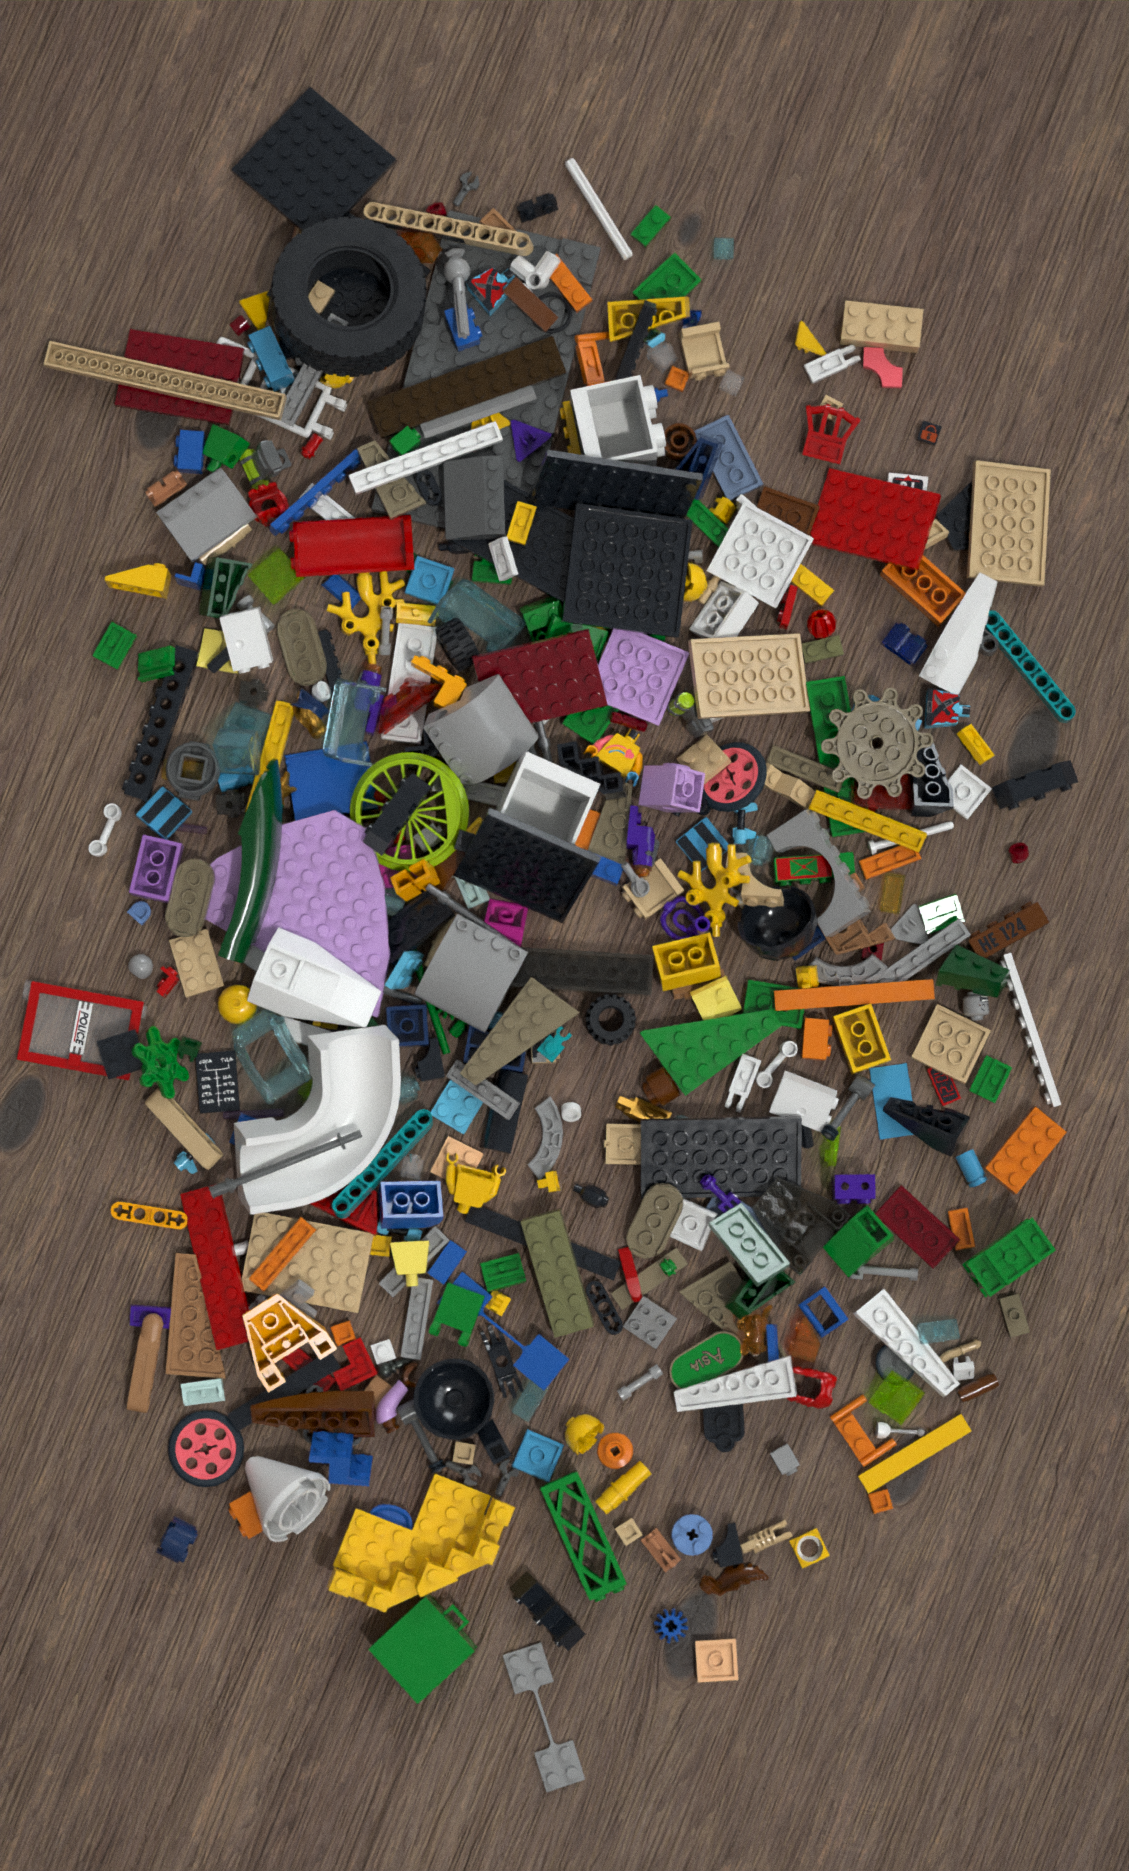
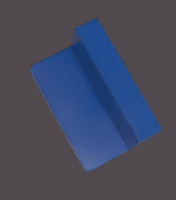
M195 562L191 577L175 573L174 578L178 585L201 591L206 571L203 564Z

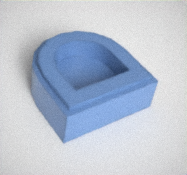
M139 901L133 904L127 913L139 924L143 925L151 916V908L147 903Z

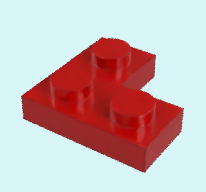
M361 1337L343 1345L350 1365L333 1373L341 1391L377 1375V1371Z

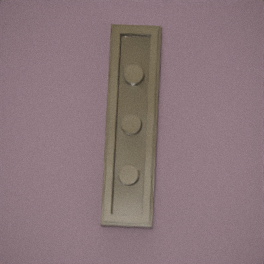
M772 746L766 763L835 792H840L843 782H835L833 780L832 771L834 769L777 746Z
M677 1248L637 1275L642 1296L669 1278L659 1266L664 1258L667 1260L671 1259L677 1267L674 1270L675 1272L688 1264ZM627 1283L611 1293L622 1310L633 1303L630 1299Z

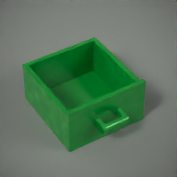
M429 1593L379 1637L368 1650L411 1698L419 1704L475 1652L477 1645L462 1630L469 1621L457 1607L452 1604L444 1610ZM453 1610L463 1621L460 1626L449 1616L448 1613Z

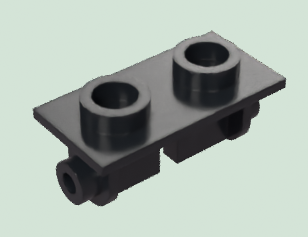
M546 193L536 197L537 203L535 204L532 199L519 203L516 208L518 214H520L521 222L531 221L557 211V201L553 193Z

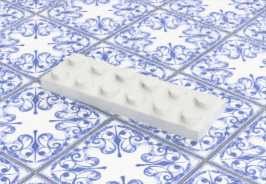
M403 623L398 625L382 731L383 740L421 745L431 677L412 667L411 661L415 655L418 657L422 655L431 661L430 664L433 665L437 641L436 627Z

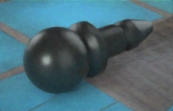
M403 1358L394 1363L392 1360L389 1363H381L377 1367V1374L383 1379L389 1378L392 1373H397L396 1369L408 1365L414 1359Z

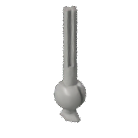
M453 248L445 253L450 260L446 262L443 272L446 280L453 284L458 337L467 339V336H470L464 283L470 277L471 271L468 263L462 259L465 252L464 248Z

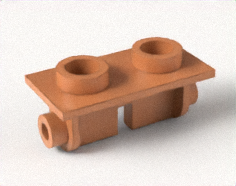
M178 470L172 471L162 478L165 483L163 486L158 481L147 488L148 490L145 493L154 506L165 502L167 498L174 493L180 492L187 485Z
M657 1528L641 1539V1542L665 1573L681 1561L680 1557Z

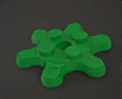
M151 1026L146 1031L147 1047L138 1043L132 1048V1055L143 1064L141 1067L143 1074L139 1078V1083L143 1087H151L156 1082L162 1097L172 1099L175 1096L174 1079L184 1082L189 1078L188 1070L180 1066L177 1061V1050L180 1041L177 1038H172L168 1044L164 1043L160 1037L159 1029Z

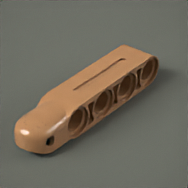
M155 1313L148 1314L142 1322L127 1410L142 1413L148 1412L163 1330V1319Z

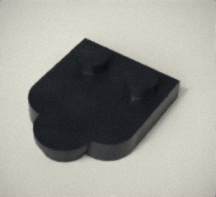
M743 1403L703 1408L704 1436L709 1442L715 1443L716 1448L721 1452L731 1451L734 1448L735 1442L740 1441L744 1437Z

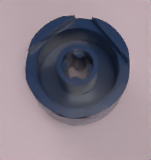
M174 1516L173 1522L170 1521L160 1540L161 1548L157 1547L156 1553L176 1563H179V1561L183 1563L188 1555V1545H193L197 1538L198 1531L196 1526Z

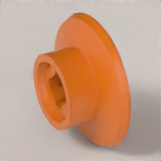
M609 1433L600 1440L597 1447V1455L604 1466L611 1469H620L626 1466L632 1459L633 1446L625 1435ZM615 1446L620 1450V1453L616 1456L610 1451Z

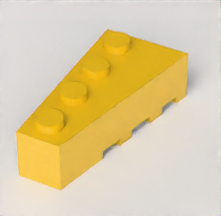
M689 297L645 299L648 302L655 303L657 309L656 315L652 317V326L648 327V331L690 317ZM644 300L607 302L610 342L631 337Z

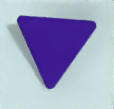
M514 419L511 420L517 462L524 460L551 438V434Z

